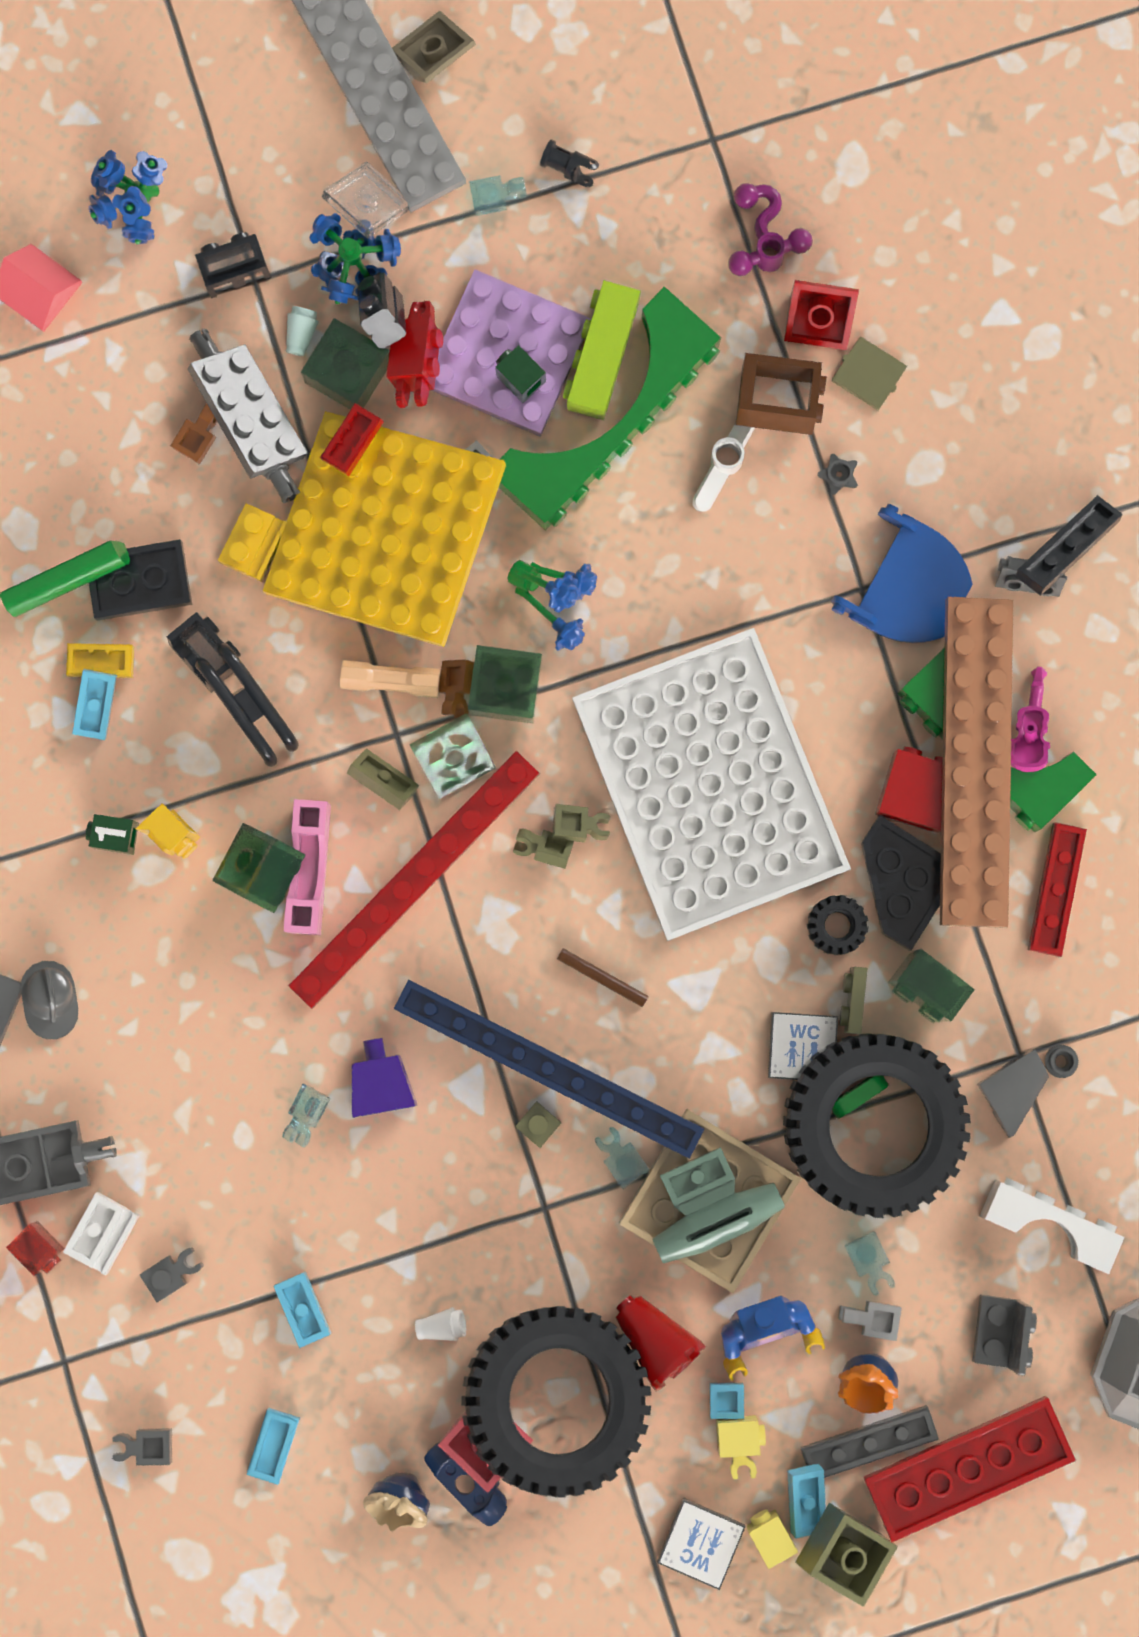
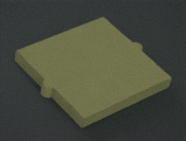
M860 336L850 353L843 356V363L834 375L832 382L879 411L890 392L896 391V383L906 370L907 365Z

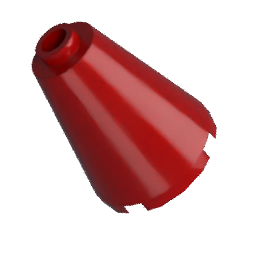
M630 1295L616 1307L619 1313L615 1318L622 1332L630 1339L629 1345L631 1349H637L641 1358L638 1359L641 1367L646 1368L647 1379L655 1391L666 1386L664 1381L669 1376L670 1378L673 1377V1379L677 1377L701 1354L699 1351L706 1348L700 1339L642 1296L634 1299Z

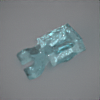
M500 175L469 181L476 216L507 210L505 201L527 197L523 177L511 179L502 184Z
M303 1083L288 1111L293 1118L284 1129L282 1137L291 1143L295 1140L297 1144L305 1148L311 1138L309 1126L317 1127L331 1098Z

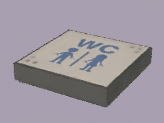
M771 1012L768 1078L798 1080L801 1075L799 1071L804 1065L808 1066L812 1061L811 1057L817 1052H823L826 1049L825 1046L833 1042L837 1043L838 1016Z
M683 1498L657 1563L720 1590L746 1526L739 1521Z

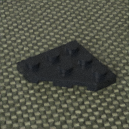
M879 815L861 842L881 933L908 951H912L940 906L941 853Z

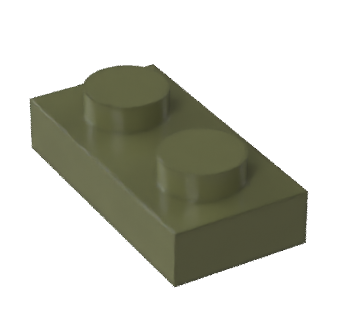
M367 748L350 765L347 771L348 775L399 810L410 800L419 787L417 783Z
M851 967L850 973L844 974L843 993H848L847 1006H841L840 1026H845L844 1033L861 1034L868 968Z

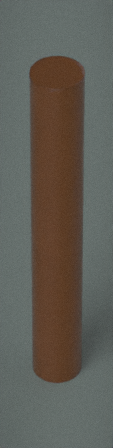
M564 948L557 958L562 963L642 1008L649 997Z

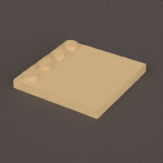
M686 1109L682 1117L704 1128L691 1158L689 1159L664 1146L619 1224L654 1245L652 1240L654 1237L685 1217L682 1212L674 1207L660 1175L721 1147L735 1177V1193L774 1182L784 1205H786L801 1178ZM782 1210L743 1235L704 1253L682 1258L679 1261L734 1293Z

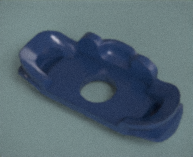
M439 1441L424 1457L427 1466L441 1484L472 1516L486 1526L496 1524L507 1510L506 1497L498 1488L499 1481L488 1493L475 1480V1487L472 1492H460L456 1487V1479L461 1475L468 1474L438 1446Z

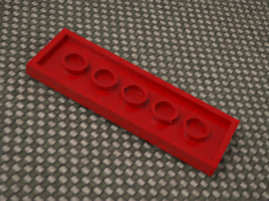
M1044 1396L870 1473L863 1478L891 1542H895L1075 1462L1076 1459L1049 1398Z

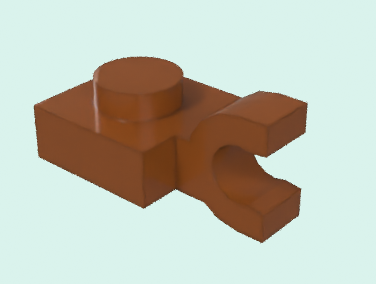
M205 404L195 423L188 419L185 420L170 445L174 450L199 465L216 439V436L209 432L217 424V420L208 404Z
M469 660L442 661L439 693L445 694V700L442 705L441 714L454 715V718L468 719L469 707L464 699V694H471L475 662Z

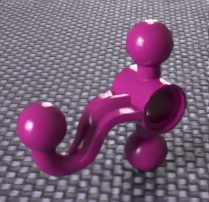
M744 183L735 190V203L743 209H751L756 205L759 198L764 197L769 200V206L760 213L755 221L754 228L758 238L756 251L751 253L743 250L736 251L729 258V270L736 276L747 275L756 264L763 271H776L783 264L785 253L792 251L797 254H803L812 246V235L803 228L793 230L786 240L778 233L768 232V223L777 216L782 206L781 195L777 189L770 185L754 186ZM771 248L776 250L778 254L767 256L763 250Z

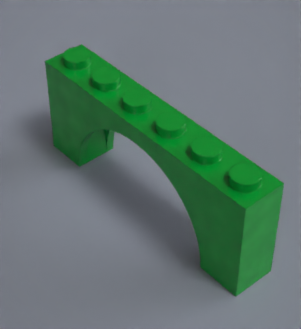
M945 647L897 693L901 697L899 700L901 705L911 714L916 712L925 721L922 724L923 727L933 737L936 738L939 735L942 739ZM1074 751L1066 755L1058 763L1035 772H1024L1011 767L1010 808L1017 814L1015 816L1016 821L1027 831L1030 829L1034 832L1041 830L1097 774Z

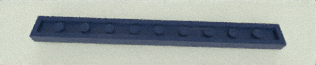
M409 979L394 1007L395 1010L689 1159L704 1131V1128Z

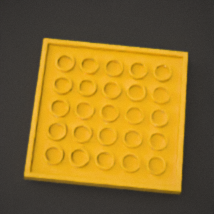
M325 411L298 487L301 493L295 496L263 592L266 595L445 647L506 467L505 461L381 427L350 476H347L320 458L346 418L345 416Z

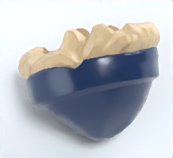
M396 1473L390 1475L382 1481L376 1482L368 1496L364 1498L363 1505L365 1510L370 1513L372 1518L376 1519L378 1525L383 1526L387 1524L392 1532L399 1527L406 1526L421 1528L428 1522L427 1514L430 1502L413 1474Z

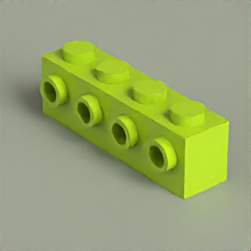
M603 280L601 290H594L590 308L595 309L592 320H585L581 338L586 339L583 350H576L572 368L577 369L573 381L567 380L563 398L567 399V410L600 420L605 419L640 302L641 290Z

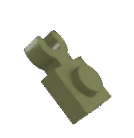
M556 804L553 815L552 839L585 842L587 834H590L596 840H607L610 831L600 830L597 824H608L610 815L598 813L594 817H589L588 807Z

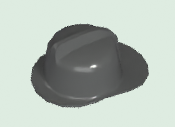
M41 961L33 964L25 972L21 980V995L27 1024L37 1036L44 1039H59L66 1036L75 1027L78 1020V1002L74 980L66 967L55 961Z

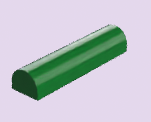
M107 541L2 591L0 598L6 610L13 617H17L130 563L128 551L123 542Z

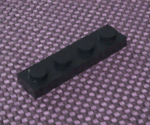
M1097 495L1018 568L1015 577L1041 596L1117 525L1123 514Z

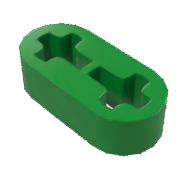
M883 1075L869 1076L837 1098L832 1108L833 1114L837 1119L842 1118L889 1086V1083Z

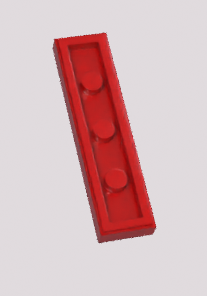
M1057 822L1052 824L1028 951L1062 957L1087 829Z

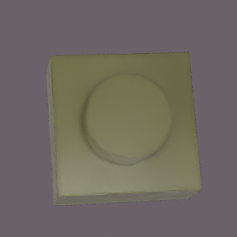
M536 1101L515 1127L541 1148L562 1122Z

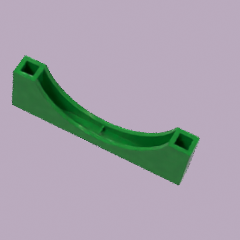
M665 286L642 309L641 320L649 344V368L638 398L622 420L601 437L575 449L556 453H531L510 448L500 458L505 461L506 467L499 489L545 531L551 524L556 527L562 522L568 513L565 511L566 508L573 501L578 504L590 490L587 486L595 478L598 481L601 480L612 467L609 463L617 455L621 458L629 451L633 445L631 440L638 432L641 434L647 432L655 422L653 416L660 409L666 411L676 400L677 396L675 393L682 386L688 388L699 375L696 371L704 363L706 365L711 364L720 353L718 348L721 337Z

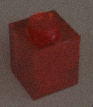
M38 1221L30 1223L6 1247L33 1276L43 1271L49 1274L62 1261L58 1256L65 1249Z

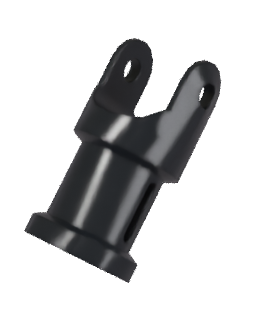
M552 139L548 142L540 160V166L544 168L549 166L563 173L564 178L584 187H592L594 181L592 178L582 174L580 166L590 170H597L599 168V163L596 160L578 151L572 153L557 146L556 141Z

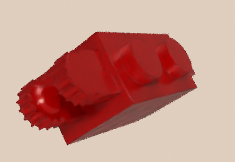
M430 301L412 302L408 318H405L407 332L405 337L390 345L386 377L396 389L395 402L399 408H406L408 406L410 392L415 391L414 400L416 406H426L429 390H434L435 379L439 376L440 365L438 355L439 348L443 346V334L435 325L434 306Z

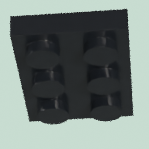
M181 539L126 548L130 558L128 565L89 583L93 614L96 621L193 605L184 547Z

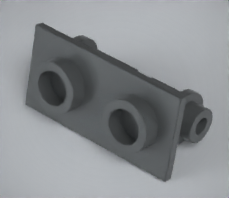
M1007 556L1006 559L1001 558L998 571L1001 572L995 587L1005 588L1010 591L1036 593L1015 577L1018 568L1027 560ZM1065 573L1042 596L1059 597L1067 580Z

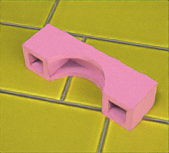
M294 799L291 830L293 841L292 872L289 892L286 897L284 932L321 935L331 805L326 801Z

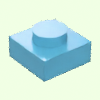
M710 1383L711 1419H744L743 1383Z

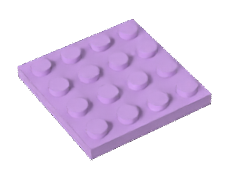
M474 269L443 338V346L439 348L438 361L440 372L439 376L435 379V387L432 391L541 437L572 368L576 350H580L584 341L581 338L585 320L592 319ZM518 345L546 372V382L524 403L496 377L495 370L497 366L496 361L499 356L508 349L513 351Z

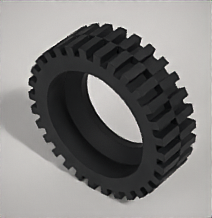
M869 1033L841 1038L842 1041L838 1043L833 1042L825 1046L826 1049L823 1052H817L811 1057L812 1061L808 1066L804 1065L799 1071L801 1074L797 1081L793 1080L789 1088L793 1091L791 1097L786 1098L784 1107L788 1108L787 1116H783V1126L787 1130V1134L784 1135L785 1144L790 1148L788 1154L791 1161L796 1164L797 1172L806 1180L808 1185L816 1193L840 1209L851 1211L859 1216L865 1217V1214L870 1215L873 1218H884V1215L888 1214L892 1217L902 1216L901 1211L905 1210L911 1213L920 1209L918 1204L922 1202L930 1204L936 1199L933 1194L938 1190L944 1193L950 1186L946 1183L949 1176L956 1178L960 1169L955 1167L958 1160L965 1161L967 1152L962 1150L964 1142L970 1143L971 1134L965 1131V1124H971L970 1114L965 1113L963 1108L964 1105H968L966 1096L959 1093L958 1088L961 1085L957 1078L951 1077L949 1074L951 1069L946 1063L939 1062L936 1054L922 1048V1045L891 1035ZM875 1075L894 1077L910 1086L920 1097L928 1119L926 1142L918 1157L903 1170L885 1176L866 1175L852 1169L840 1158L830 1136V1115L837 1098L852 1083Z
M566 1306L545 1307L520 1313L519 1316L504 1321V1325L500 1328H495L489 1333V1339L481 1342L476 1349L479 1351L476 1358H471L468 1365L471 1370L469 1376L464 1377L463 1386L466 1387V1395L461 1396V1406L466 1408V1415H462L463 1422L470 1430V1434H467L470 1443L475 1444L478 1449L476 1454L480 1460L485 1461L489 1465L487 1468L493 1474L503 1478L502 1480L509 1485L546 1497L579 1496L585 1494L584 1491L586 1490L595 1491L603 1487L601 1483L605 1480L612 1481L618 1476L616 1471L619 1468L626 1469L631 1463V1460L628 1458L631 1452L638 1453L642 1445L637 1442L639 1435H646L649 1426L643 1424L644 1415L651 1416V1406L645 1405V1396H651L650 1386H644L643 1378L647 1377L648 1374L646 1368L639 1367L637 1360L641 1358L637 1349L631 1350L627 1345L631 1342L625 1334H618L615 1331L618 1327L613 1323L600 1320L602 1316L595 1313H586L584 1309L576 1307L566 1308ZM555 1348L576 1351L592 1361L605 1380L609 1398L607 1416L596 1437L584 1447L565 1454L547 1453L528 1443L517 1430L510 1411L511 1387L520 1368L536 1354Z

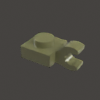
M519 829L513 853L519 856H528L535 853L534 860L566 869L574 841L552 839V832L543 830L540 836L527 829Z

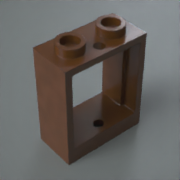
M745 353L736 425L812 435L815 423H821L824 404L818 403L819 395L824 396L827 376H821L822 363ZM760 376L810 383L808 410L753 403L755 377Z

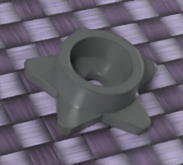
M831 454L829 467L817 474L819 478L829 482L832 495H835L842 487L856 488L858 486L853 476L857 465L856 460L846 461L839 459L835 454ZM841 472L842 476L837 477L836 473Z

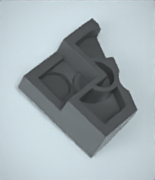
M1035 1049L1025 1051L1003 1065V1068L977 1084L992 1107L994 1116L1008 1138L1016 1134L1049 1078L1046 1068Z

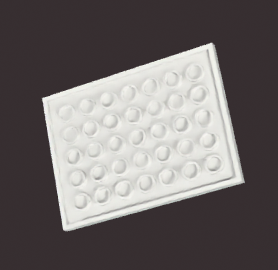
M754 628L572 697L667 941L851 870Z

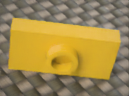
M67 643L66 676L82 677L83 670L87 669L117 675V678H133L134 646L132 644Z

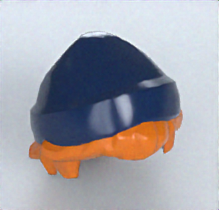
M872 1353L853 1357L845 1364L842 1373L838 1375V1378L841 1380L838 1395L851 1408L863 1414L879 1413L894 1408L893 1400L899 1397L897 1390L898 1376L891 1364L882 1356Z

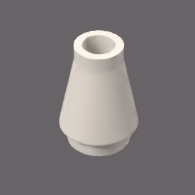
M452 1307L429 1317L416 1320V1336L418 1340L458 1341L459 1337L466 1336V1320L463 1311L455 1310Z

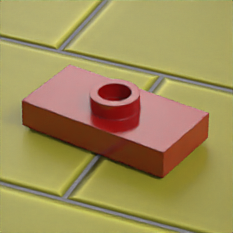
M354 403L320 458L325 463L350 476L384 421Z

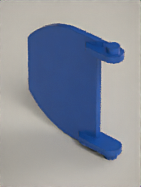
M887 504L886 508L881 507L878 515L885 521L900 528L859 606L835 595L831 600L833 604L831 610L839 615H843L846 612L851 620L894 641L924 643L945 637V599L947 597H967L973 585L967 565L958 550L943 535L907 514L899 515V509L896 506Z

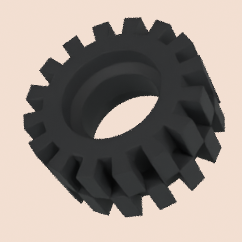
M844 895L829 896L817 903L809 913L807 930H809L810 934L808 936L815 943L814 946L823 950L824 953L834 955L846 954L857 949L864 942L869 928L867 926L868 917L863 912L864 908L861 905L859 906L853 898L849 899ZM832 913H842L850 922L849 932L842 938L830 936L825 929V921Z

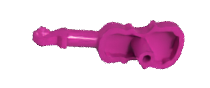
M1037 666L1031 671L1034 679L1030 688L1029 704L1018 711L1016 730L1019 733L1016 738L1011 739V766L1024 772L1041 770L1048 763L1050 742H1046L1043 736L1048 732L1049 713L1041 708L1044 692L1043 679L1047 676V672L1041 666Z

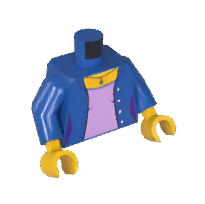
M778 1296L736 1311L729 1319L730 1322L724 1325L721 1331L726 1357L723 1361V1366L731 1381H733V1374L738 1370H741L744 1377L748 1374V1370L740 1356L741 1352L801 1332L808 1354H812L810 1347L816 1344L821 1345L823 1350L825 1349L821 1330L816 1328L807 1306L802 1301H789L784 1296Z

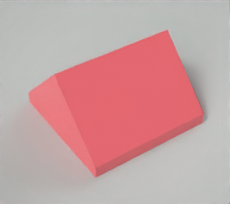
M29 244L3 258L0 267V300L44 332L83 282L34 245Z
M461 1415L438 1446L488 1493L501 1477L493 1474L487 1468L489 1465L485 1461L480 1460L476 1454L478 1449L475 1444L470 1443L467 1434H470V1430L467 1425H464ZM514 1422L522 1437L531 1444L533 1439Z

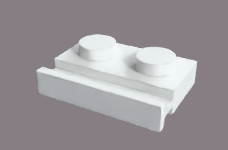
M97 1192L93 1196L63 1253L90 1268L100 1271L101 1274L107 1275L140 1215Z

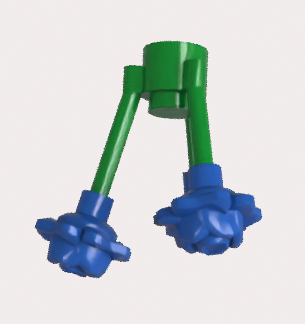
M522 560L516 561L508 574V582L516 586L515 593L524 597L552 623L551 627L558 632L557 640L555 641V649L557 651L562 648L575 649L576 646L582 643L585 633L582 631L583 620L580 618L566 623L560 617L556 618L529 593V590L533 592L539 586L545 588V591L550 596L549 607L553 608L555 612L560 613L563 609L574 606L576 600H582L584 595L591 596L592 592H594L597 575L591 571V565L584 563L576 573L570 571L563 573L542 567L534 562L528 564ZM541 574L554 577L557 579L555 580V582H547L542 579Z

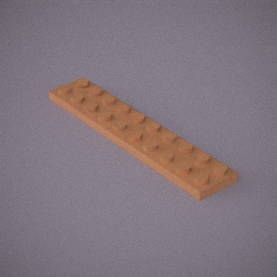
M947 597L945 599L940 926L1008 928L1013 600L966 597Z

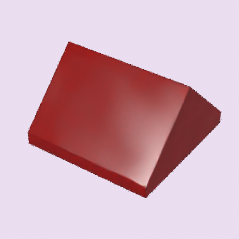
M795 280L790 295L784 341L847 350L859 289Z

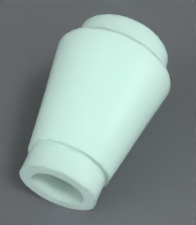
M292 306L291 313H287V353L305 356V351L319 322L316 320L317 312Z

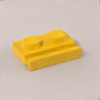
M245 503L218 558L219 563L262 582L276 554L287 522Z

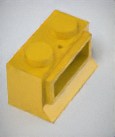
M163 803L136 828V830L146 834L163 852L172 856L176 854L183 859L188 857L197 848L198 845L195 842L200 838L174 809L170 811Z

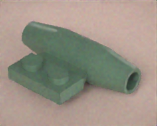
M721 1147L660 1175L674 1207L682 1212L685 1217L652 1240L663 1264L704 1253L743 1235L785 1208V1205L774 1182L735 1193V1177Z

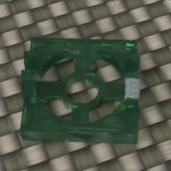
M467 713L409 744L439 799L496 768ZM453 734L463 735L470 738L472 742L463 747L453 745L449 736ZM440 742L444 749L441 759L429 764L430 752L434 745ZM452 751H460L463 754L462 760L456 765H448L445 761L446 756ZM476 752L473 764L466 770L464 766L467 763L468 756ZM447 769L456 771L457 776L443 777L437 773Z

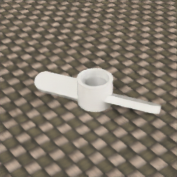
M735 423L728 437L722 438L715 443L711 454V467L693 497V506L697 511H708L728 476L736 473L741 468L745 454L744 447L754 431V427L738 426ZM724 447L732 448L738 453L739 461L731 466L723 465L717 460L716 452Z

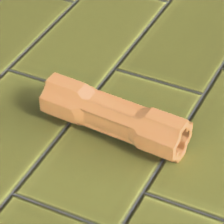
M343 660L340 688L357 691L374 689L407 692L414 696L438 698L441 670L424 667L407 669L374 666L368 662Z

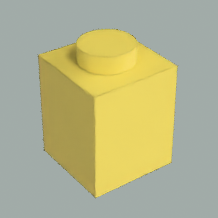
M767 1509L762 1510L750 1518L751 1523L746 1525L768 1569L798 1553L776 1509L771 1512Z

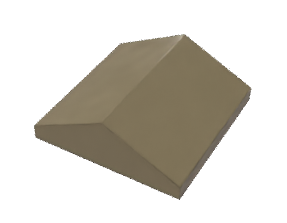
M439 10L392 47L398 60L413 78L427 84L474 47L476 43Z

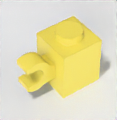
M756 1415L744 1416V1419H716L718 1453L720 1458L732 1457L730 1471L733 1479H738L737 1470L741 1465H747L750 1468V1477L755 1478L757 1469L753 1460L748 1456L761 1455L760 1446L766 1445L764 1424L759 1425Z

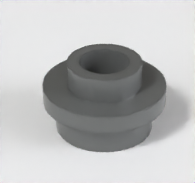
M1056 1045L1046 1053L1045 1067L1055 1077H1069L1078 1068V1056L1069 1046ZM1059 1055H1063L1066 1059V1064L1062 1068L1058 1067L1055 1062Z

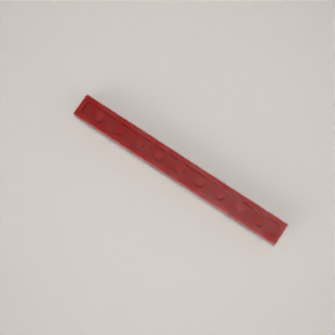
M515 751L288 986L313 1009L520 796L540 773L520 753Z

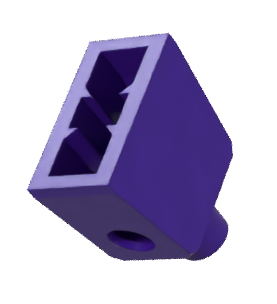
M383 1038L363 1041L366 1061L352 1063V1117L417 1106V1101L401 1056L386 1057Z

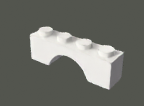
M1006 1178L1004 1183L997 1180L994 1181L979 1217L1015 1233L1031 1221L1039 1219L1053 1220L1063 1228L1068 1236L1071 1258L1107 1274L1110 1273L1124 1240L1123 1236L1115 1233L1117 1226L1098 1219L1096 1224L1084 1219L1086 1216L1085 1212L1067 1205L1066 1210L1054 1206L1056 1199L1038 1191L1035 1197L1023 1192L1025 1185Z

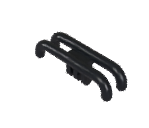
M220 643L217 646V653L225 660L244 688H240L232 694L216 670L204 658L197 659L195 667L217 694L258 751L265 764L273 767L277 764V757L254 725L256 720L264 715L288 751H296L299 743L237 654L228 644Z

